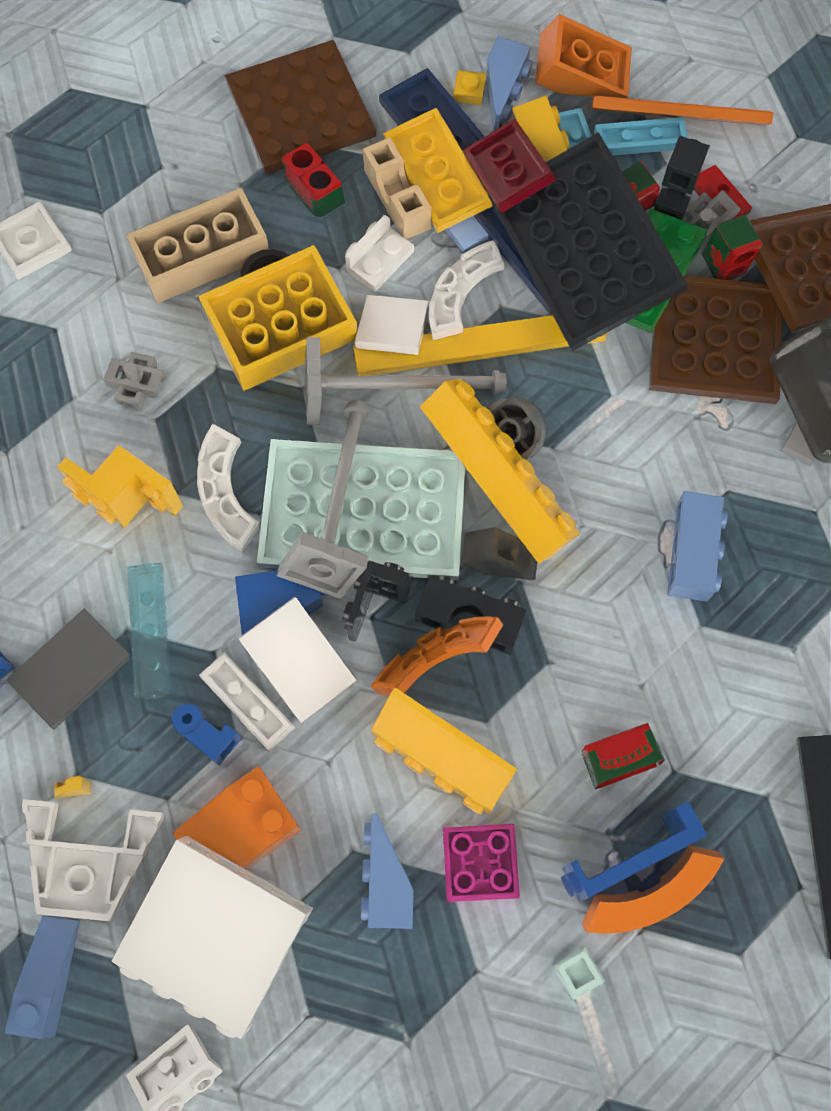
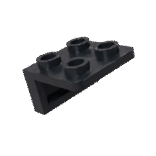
M370 560L368 561L367 568L354 583V589L357 590L354 602L348 601L342 617V621L345 622L344 629L347 630L349 640L357 641L373 594L400 603H406L409 594V573L404 572L402 566L392 562H385L382 565Z

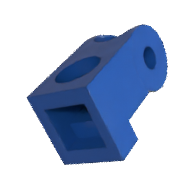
M186 703L180 705L172 714L173 727L219 766L242 740L240 735L227 724L221 731L217 730L207 721L203 712L193 704Z

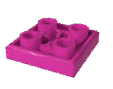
M514 824L443 827L447 902L520 898Z

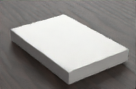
M293 597L238 638L300 723L357 681L296 597Z

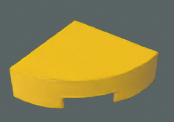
M82 776L66 778L64 783L56 782L54 784L55 799L91 794V782Z

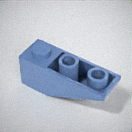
M499 36L487 58L486 70L493 131L500 128L503 123L509 122L513 108L511 104L513 100H519L523 88V83L521 82L523 78L528 79L533 66V61L529 60L530 46Z
M372 814L371 823L364 824V845L371 846L370 860H363L362 881L369 882V897H362L361 920H368L369 929L413 930L414 890L378 814Z

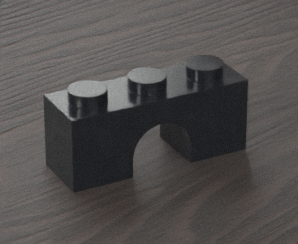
M679 135L661 184L662 188L653 210L683 220L710 145Z
M429 575L415 612V622L435 629L441 627L444 630L449 628L454 617L462 613H470L476 617H498L503 626L490 648L511 656L527 609L521 608L520 603L509 598H502L501 600L488 596L489 593L481 588L470 587L467 589L456 585L457 582L449 577L439 575L435 578Z

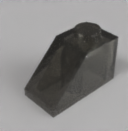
M497 527L465 533L461 565L483 575L530 581L536 580L537 561L519 538Z

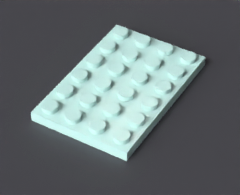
M271 439L257 556L258 567L279 569L280 563L302 532L318 538L322 537L342 444ZM356 445L334 544L369 556L368 561L370 560L382 565L385 562L398 564L404 568V572L409 573V577L428 578L430 575L437 578L439 575L458 580L465 466L454 451Z

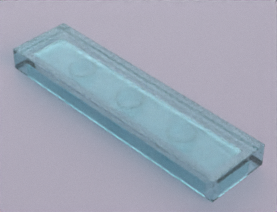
M160 562L127 566L134 697L136 700L172 696L163 565Z

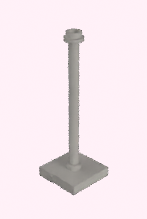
M307 337L305 355L306 425H319L322 392H327V389H438L445 381L461 378L473 389H492L493 394H499L506 391V374L500 373L499 370H493L492 376L327 375V372H321L320 337Z
M360 400L350 401L344 409V416L348 421L322 537L318 538L302 532L280 563L277 573L278 577L340 599L367 568L369 558L367 555L334 544L360 423L366 421L368 417L367 405Z

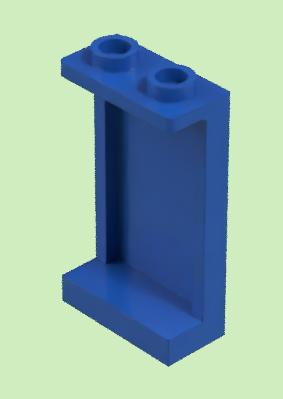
M689 801L661 816L672 836L590 879L586 878L577 860L564 866L562 870L565 875L561 877V881L569 896L573 897L576 895L578 901L588 899L707 836Z

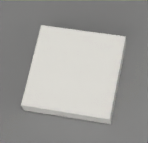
M41 201L0 222V252L18 280L72 251L69 243Z
M367 295L355 339L356 348L418 355L429 310V301Z

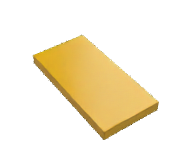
M437 108L383 133L384 139L389 137L392 139L403 158L404 171L410 186L418 184L431 206V223L437 233L492 207L488 193Z

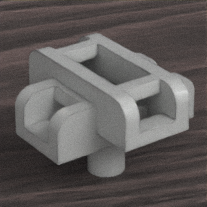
M724 190L713 200L704 192L687 209L694 217L689 223L707 229V237L702 246L708 243L715 227L719 231L717 225L732 220L740 211V207ZM706 201L708 204L697 212L696 210Z
M131 352L128 362L111 358L103 380L108 387L117 389L114 398L117 404L123 405L126 403L134 405L137 409H142L146 397L157 398L159 393L158 387L160 382L163 381L165 374L163 370L157 369L155 357ZM139 362L146 363L147 365L143 366L138 364ZM119 372H122L121 378H117ZM128 391L135 392L136 395H130Z

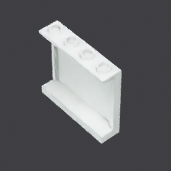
M185 836L175 841L111 962L120 966L121 973L128 978L134 980L141 979L150 984L152 991L158 996L165 999L173 998L183 1004V1008L188 1014L196 1018L205 1017L216 1024V1029L223 1035L231 1038L237 1036L241 1039L250 1030L251 1022L301 926L307 921L313 908L194 839Z

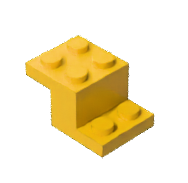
M120 445L114 449L93 475H90L67 457L57 466L64 476L62 483L72 491L71 495L84 506L90 503L97 509L96 513L111 525L116 521L125 528L147 501L161 513L167 510L174 516L183 507L169 480Z

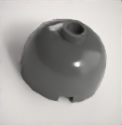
M518 397L504 398L492 403L487 408L493 414L494 422L500 430L511 437L515 444L514 448L522 458L526 460L532 458L543 447L547 436L546 420L542 411L533 402Z

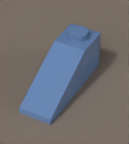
M42 915L13 994L4 1034L37 1039L55 1037L80 920Z

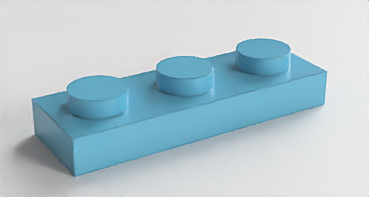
M684 117L596 124L594 134L600 133L612 156L673 151L679 135L688 138Z

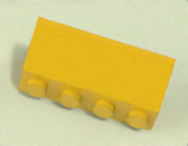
M394 688L371 729L372 736L376 738L374 741L376 746L390 755L393 751H396L405 757L403 763L408 768L418 774H421L424 770L435 778L432 782L435 786L447 794L455 791L465 798L462 803L479 815L482 811L490 814L517 771V768L397 688Z

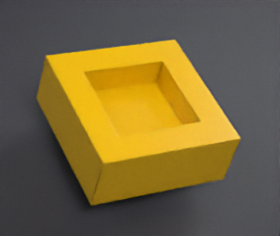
M458 70L453 99L456 102L482 105L486 73Z

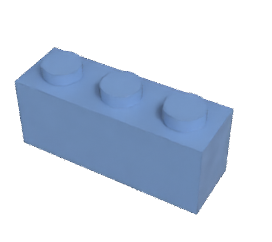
M684 491L677 502L668 596L708 602L715 592H719L722 573L717 572L718 560H722L725 550V541L720 540L721 529H725L728 518V510L723 509L724 497Z

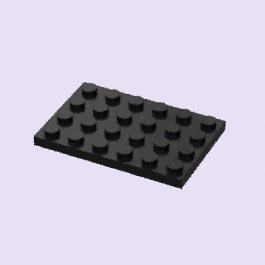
M599 132L547 161L546 164L553 172L556 181L505 212L500 213L488 195L571 351L582 347L688 289L686 280Z

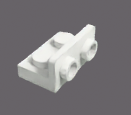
M384 215L378 222L375 221L368 227L366 234L358 243H352L345 254L347 273L375 293L414 252V244L394 231L390 226V218Z
M187 1024L126 1074V1077L144 1111H181L187 1101L197 1093L207 1090L213 1084L214 1079L222 1073V1069L217 1062L211 1059L195 1029Z

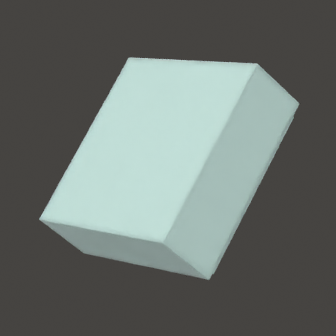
M586 947L553 965L571 1000H575L605 982Z

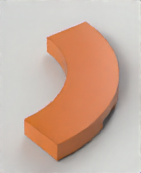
M486 616L459 620L458 625L444 630L439 627L416 640L418 644L403 656L400 654L396 655L377 676L371 688L377 694L390 696L394 688L405 694L422 674L438 663L464 653H487L503 624L498 617Z
M688 845L675 865L659 878L660 883L643 892L635 890L615 895L596 894L582 922L585 931L599 934L628 932L652 925L669 917L690 903L702 892L719 870L724 857L719 851Z

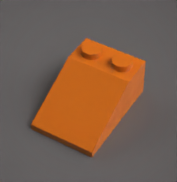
M558 14L540 33L535 83L559 94L628 98L632 47Z
M258 766L218 794L177 828L173 835L176 839L188 836L242 868L248 869L302 830L265 773Z

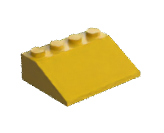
M315 245L198 296L243 391L305 364L307 337H320L321 356L356 339L357 322Z

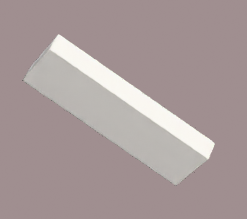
M225 652L199 674L200 678L268 751L272 750L295 728Z

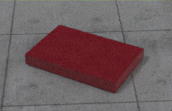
M515 118L462 150L500 213L505 212L556 181L553 172Z

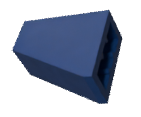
M278 570L236 576L235 582L242 635L293 597L297 598L308 615L323 607L322 595L328 594L278 577Z

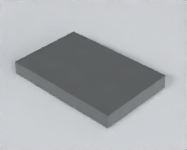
M84 608L9 676L6 681L55 730L128 662L132 656Z

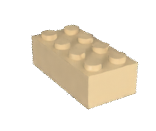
M242 187L126 234L135 259L157 304L240 270L244 262L252 254L269 249L267 236Z

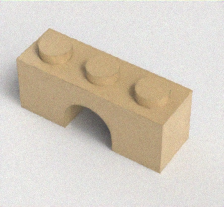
M389 137L363 148L364 171L400 235L405 239H409L430 230L431 206L418 184L410 186L404 171V160L392 139Z

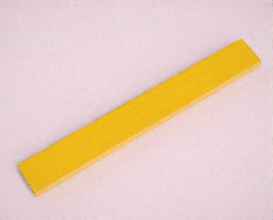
M550 315L463 328V333L437 340L432 339L431 333L423 334L418 355L357 349L355 344H353L357 375L373 376L568 347L569 345L553 316ZM606 333L589 343L605 341Z

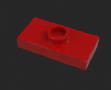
M716 165L700 173L694 188L699 197L705 192L713 200L724 190L740 207L739 213L733 219L750 213L752 206Z

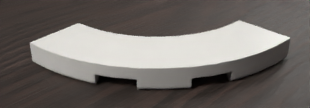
M494 241L483 243L461 255L460 260L450 268H446L439 277L429 303V323L433 340L463 333L461 309L466 296L482 279L504 270V261Z
M212 424L203 440L198 456V492L205 512L215 529L227 542L243 553L259 529L260 523L240 506L232 489L231 468L241 441L240 438Z

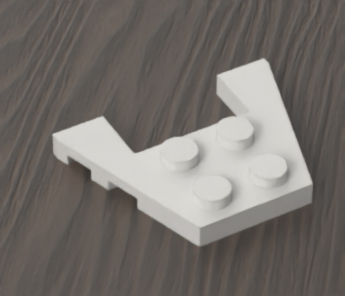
M23 799L22 809L26 816L27 831L25 832L27 844L30 847L32 862L30 871L36 914L113 922L164 819V814L162 812L129 809L124 846L122 848L52 841L59 804Z

